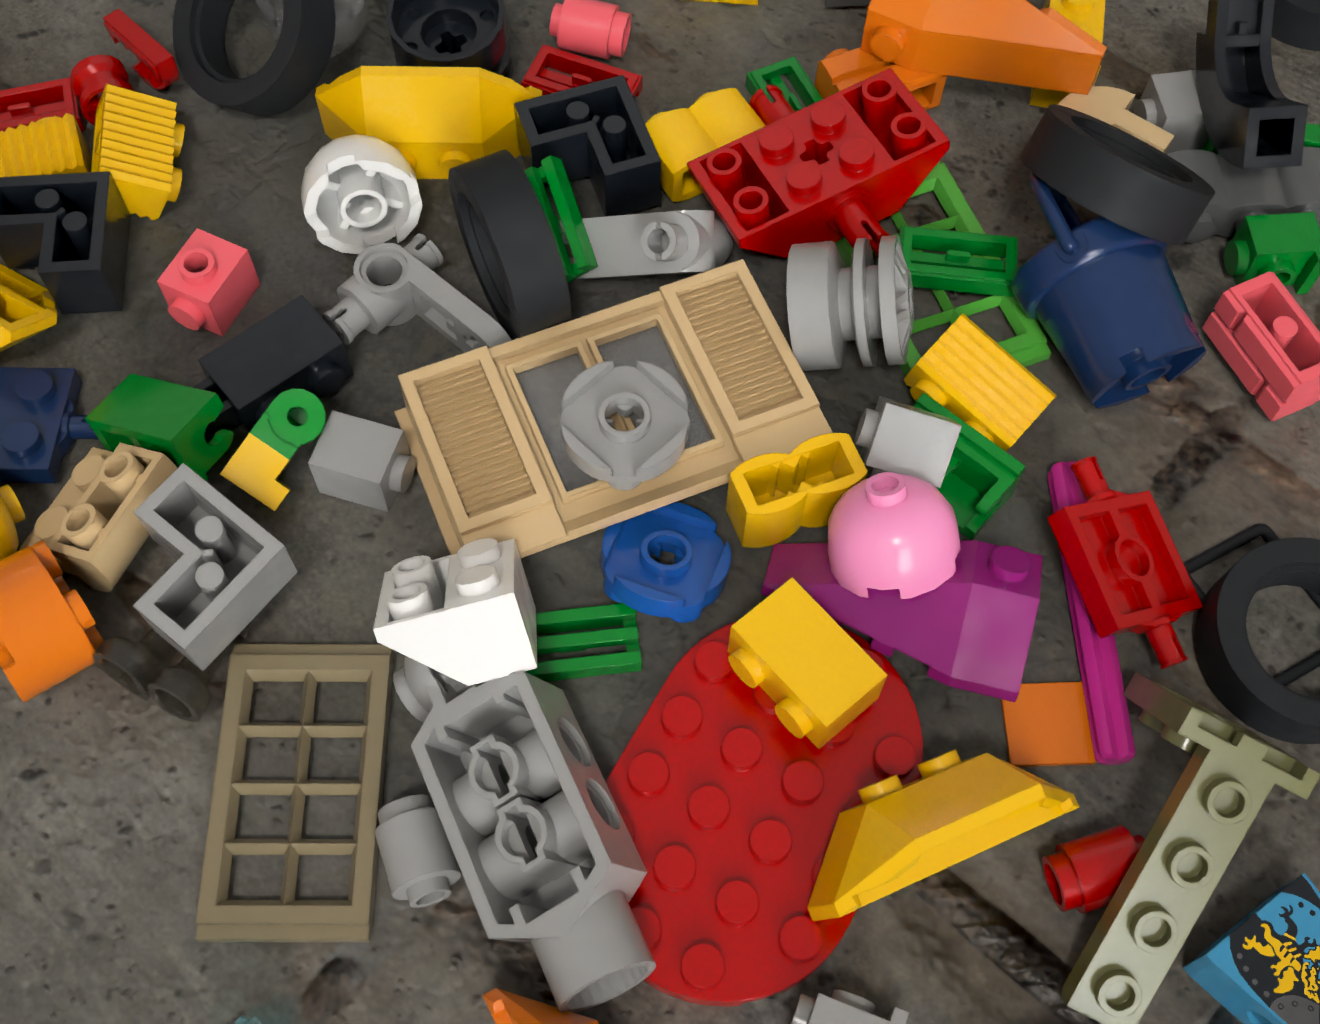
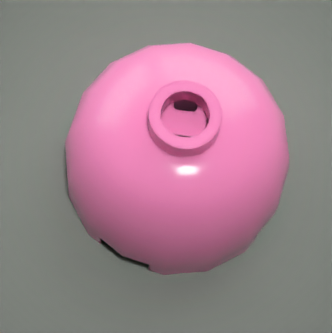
M894 472L878 473L862 480L843 493L834 506L828 519V556L830 568L840 586L860 597L868 598L867 588L877 590L899 589L901 599H908L935 590L951 578L956 571L955 558L961 550L958 522L953 507L933 484L911 475Z

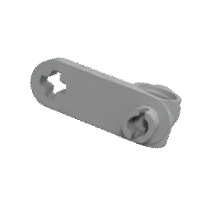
M682 210L582 218L598 267L576 279L699 274L723 265L732 253V237L724 224L714 217V211ZM559 221L563 230L562 239L564 245H569L563 224ZM569 257L571 265L574 264L575 259Z
M420 233L414 236L412 241L404 248L395 243H379L363 250L354 262V274L336 290L340 302L331 310H327L322 314L324 321L338 337L343 333L340 339L346 345H349L364 329L370 333L378 334L386 326L401 325L411 320L415 315L421 317L465 353L486 345L488 348L512 341L507 332L494 318L432 271L442 265L444 259L437 246L431 240L427 241L426 236Z

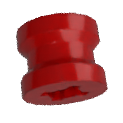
M99 54L89 56L79 61L72 69L70 75L71 85L74 93L79 98L83 116L93 125H95L96 110L106 83L135 91L129 84L125 66L119 59L110 55Z

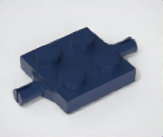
M0 367V483L56 484L62 459L76 439L99 440L85 420V417L88 415L77 414L76 405L82 382L75 368Z

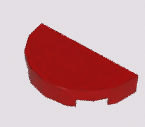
M118 8L103 17L105 21L103 24L114 43L121 42L126 50H130L140 61L131 67L148 86L160 91L179 80V72L173 55Z

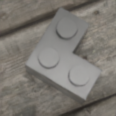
M184 463L134 511V514L152 539L176 558L177 561L133 607L155 632L200 670L204 671L292 579L297 570L285 545Z

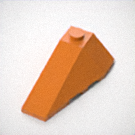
M871 0L867 10L860 50L912 71L1088 95L1107 47L1053 8H1042L1039 10L1027 0Z

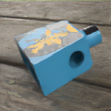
M1305 873L1301 874L1272 893L1186 964L1183 969L1196 983L1243 1024H1320L1319 891Z

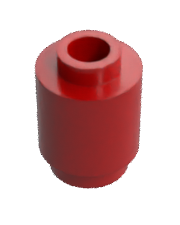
M1118 825L1057 844L1055 853L1042 857V869L1049 892L1059 910L1065 912L1076 908L1078 912L1084 914L1108 906L1145 839L1140 834L1132 836L1125 826Z

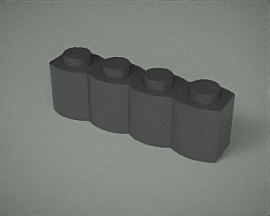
M1303 147L1302 166L1241 169L1228 163L1220 154L1205 150H1180L1167 153L1168 156L1203 178L1215 190V195L1185 242H1200L1214 235L1233 238L1245 216L1314 212L1320 228V148Z

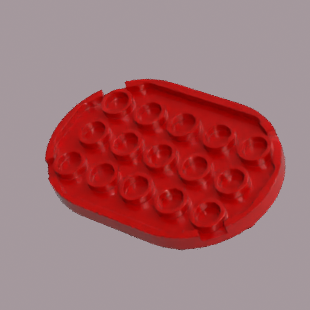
M733 622L703 638L677 663L605 781L648 872L629 902L630 908L656 963L655 970L643 981L669 996L706 1006H741V1003L761 1000L781 992L784 993L810 977L836 949L857 911L855 910L840 918L812 921L807 909L839 813L863 803L858 793V790L896 774L902 786L920 778V771L917 765L922 763L923 738L916 706L908 688L897 671L880 652L870 648L871 645L843 627L841 628L888 676L879 698L820 749L806 735L800 739L789 732L775 713L774 706L776 703L759 685L756 688L749 687L734 672L728 660L730 654L727 652L731 626L736 623Z

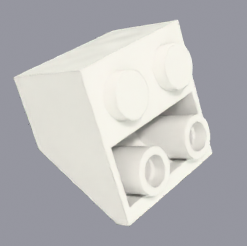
M492 538L479 539L461 547L457 554L431 560L429 556H414L394 565L391 571L384 573L373 627L377 642L467 686L505 677L512 672L536 669V607L515 539L499 543Z

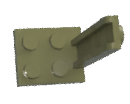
M1135 672L1123 694L1143 708L1138 720L1160 732V736L1193 755L1063 985L1061 998L1065 1005L1101 1024H1138L1274 784L1307 800L1320 778L1319 772L1254 732L1138 672Z

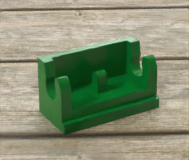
M132 373L85 417V420L107 451L114 452L119 443H124L164 453L177 468L184 463L205 481L208 479L205 473L228 450L234 436L232 431L221 429L215 433L209 443L205 441L206 427L209 423L216 420L224 407L217 393Z
M923 393L913 407L952 418L962 426L941 488H936L953 507L959 532L972 541L1013 495L1026 466Z

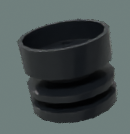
M503 0L388 1L385 18L397 66L480 67L512 79L513 64L510 56L511 48L507 38L508 26Z

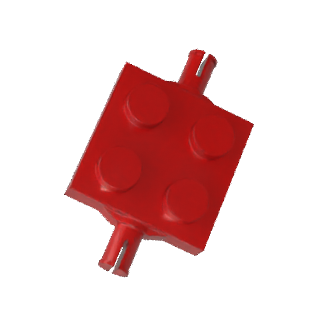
M1090 456L1075 462L1070 466V469L1076 477L1085 501L1080 504L1063 507L1048 516L1047 519L1058 542L1059 550L1067 562L1084 601L1085 609L1092 619L1100 639L1128 631L1146 634L1159 662L1160 670L1187 661L1188 657L1185 656L1171 623L1176 622L1180 617L1203 608V605L1150 490L1133 494L1110 490L1096 456Z

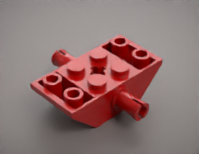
M888 68L796 112L778 86L767 85V92L774 101L771 103L764 94V91L759 89L752 96L749 103L766 126L687 162L689 173L740 248L788 258L792 244L824 241L836 242L841 237H845L854 249L856 239L867 238L869 239L871 249L876 254V257L879 258L881 236H890V234L883 229L878 221L899 212L949 150L950 140L894 71Z

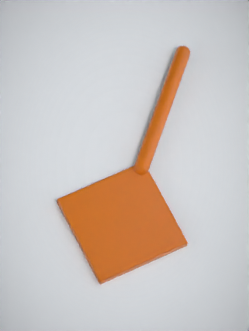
M1082 682L1021 684L1016 702L1000 699L1010 764L1016 767L1095 765L1096 759Z

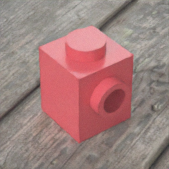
M196 228L157 280L169 306L168 312L178 323L191 330H199L201 327L222 337L260 286V281L248 249Z

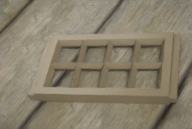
M233 644V652L230 654L196 913L195 924H197L195 940L198 942H371L379 857L375 830L380 825L377 813L383 807L394 670L393 649L383 644ZM254 682H304L300 722H249ZM317 682H367L364 722L313 723ZM247 737L298 738L293 780H243L242 774ZM311 738H362L359 779L307 780ZM240 795H292L287 839H235ZM305 795H357L353 839H301ZM285 855L281 899L227 900L232 856ZM299 855H352L348 900H295Z

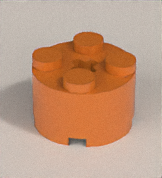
M43 540L0 560V666L23 703L99 661V658L110 653L94 626L96 623L78 592L75 589L70 590L61 576L63 572Z

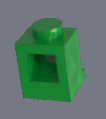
M1303 212L1245 216L1233 239L1226 244L1224 251L1225 269L1230 276H1233L1235 284L1238 285L1270 271L1276 274L1284 286L1293 285L1296 294H1307L1320 275V228L1315 213Z

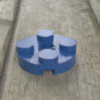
M679 502L671 503L608 526L603 535L600 555V567L604 577V592L610 599L624 603L641 613L657 617H667L680 623L692 622L700 617L703 608L712 604L720 596L726 585L732 557L729 543L726 541L724 546L723 540L716 534L717 524L709 515L695 507ZM661 551L671 552L675 554V564H660L653 560L650 555L654 554L659 558Z

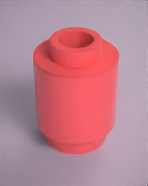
M564 0L563 4L555 3L553 7L549 34L550 36L557 37V47L561 50L609 60L611 55L623 57L629 41L632 15L631 13L620 11V6L617 4L599 0Z

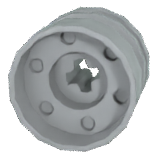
M898 235L881 236L878 265H874L869 239H856L851 267L843 268L836 243L833 241L792 244L787 262V312L793 354L802 371L843 368L847 341L856 340L857 351L863 367L876 366L879 338H883L888 365L906 364L908 343L914 328V296L911 271L908 269L903 256L900 237Z

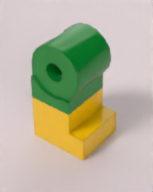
M290 389L281 392L271 402L220 475L273 511H276L291 490V488L277 480V478L300 446L314 441L325 427L326 412L322 402L314 393L305 389Z

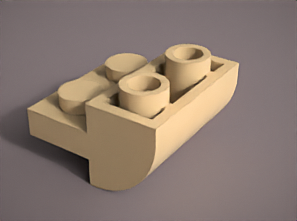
M119 443L114 452L92 447L86 457L75 466L71 478L48 510L43 512L37 519L34 529L19 549L21 550L43 540L63 572L78 576L94 590L101 592L112 591L150 535L134 514V511L177 469L176 465L164 453L124 443Z

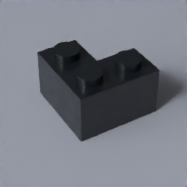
M624 75L514 103L518 148L526 169L531 166L541 167V160L548 156L560 158L569 181L589 176L605 217L625 215L660 205L661 160ZM548 181L543 183L545 188L549 187Z
M111 172L0 177V256L8 269L38 267L39 276L62 314L122 311L131 215Z

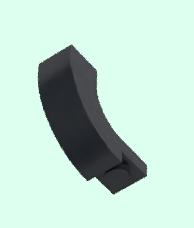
M1209 0L1206 32H1197L1196 78L1203 120L1209 137L1221 157L1228 163L1241 169L1302 166L1308 105L1290 100L1284 96L1275 79L1271 57L1275 0Z

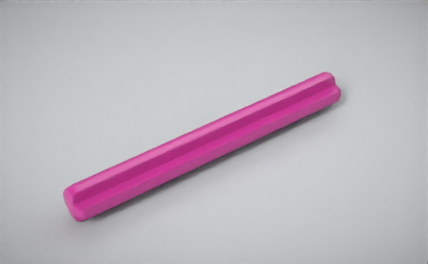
M1077 461L1057 462L1052 465L1051 471L1047 475L1053 513L1063 507L1080 504L1085 501L1076 477L1070 469V466ZM1061 554L1095 759L1102 765L1128 763L1135 756L1136 750L1127 700L1123 695L1125 689L1115 635L1100 639L1092 619L1085 609L1084 601L1067 562Z

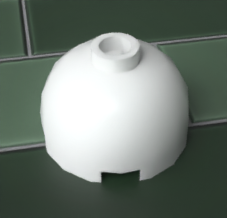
M354 134L336 138L322 146L305 168L301 186L303 211L307 222L316 231L317 239L323 245L341 253L360 254L371 245L385 243L395 236L397 243L403 241L418 224L423 205L416 175L410 163L397 148L375 136Z

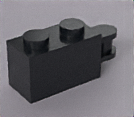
M303 295L198 359L206 379L193 388L217 393L224 405L216 420L209 423L206 427L205 441L209 443L215 433L221 429L232 431L238 426H241L248 435L271 402L281 392L290 389H305L314 393L318 398L326 397L336 392L345 380L353 376L343 341Z

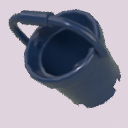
M1031 172L1029 184L1056 239L1038 250L1019 268L1010 284L1012 293L1025 315L1030 319L1039 320L1087 395L1091 405L1094 404L1096 408L1102 409L1139 398L1150 392L1146 386L1147 384L1154 382L1163 375L1169 383L1196 365L1206 354V349L1199 338V332L1194 325L1166 258L1167 243L1138 234L1102 216L1083 224L1066 196Z

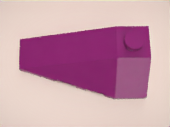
M977 540L960 541L961 550L955 558L956 571L954 575L935 590L913 598L901 599L899 589L877 590L867 588L868 598L860 597L840 586L831 572L828 543L774 544L761 594L768 597L793 577L839 626L845 624L873 638L870 648L888 657H891L898 650L930 666L927 676L947 686L1016 702L1040 601L1042 556L1024 552L1012 546H999Z

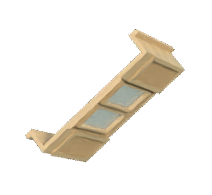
M743 259L661 286L659 291L512 341L488 348L486 345L397 375L406 407L394 411L400 429L404 430L410 455L415 458L417 473L450 555L457 554L461 547L470 542L492 538L497 540V543L515 539L520 558H524L729 483L730 473L741 463L753 457L768 453L790 454L798 445L810 438L833 433L820 409V403ZM615 360V367L625 365L636 367V361L654 364L668 372L685 392L690 420L688 441L677 462L658 477L642 481L636 488L625 491L615 489L607 481L593 478L579 469L567 455L560 432L561 404L567 387L580 373L591 366ZM616 412L609 419L613 420V429L630 431L636 428V420L641 418L635 413L623 417Z

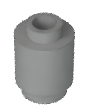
M424 794L411 795L383 806L377 813L380 825L375 830V836L392 897L396 900H408L410 907L414 908L429 906L449 897L452 893L450 886L460 879L461 871L437 810L434 808L432 798Z

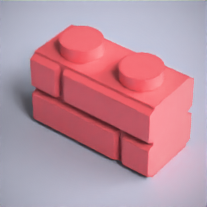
M1269 271L1223 292L1214 307L1215 311L1209 315L1202 329L1249 393L1255 396L1257 404L1268 419L1276 421L1319 401L1320 331L1276 274Z

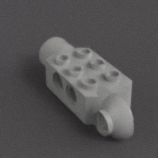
M404 655V666L393 674V683L400 700L407 710L416 719L424 722L411 744V749L488 939L532 944L560 1012H578L597 1006L621 995L642 982L655 970L656 963L630 908L629 902L648 872L563 690L526 672H512L505 677L467 686Z

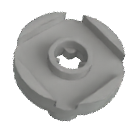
M615 360L601 362L580 373L564 392L561 404L562 413L559 420L564 449L572 462L589 476L607 481L615 489L631 490L639 486L642 481L651 480L666 472L682 455L689 436L688 404L685 392L680 384L662 368L642 361H636V367L626 365L615 367ZM617 412L623 417L635 413L641 419L636 420L635 429L618 431L613 429V420L609 418Z

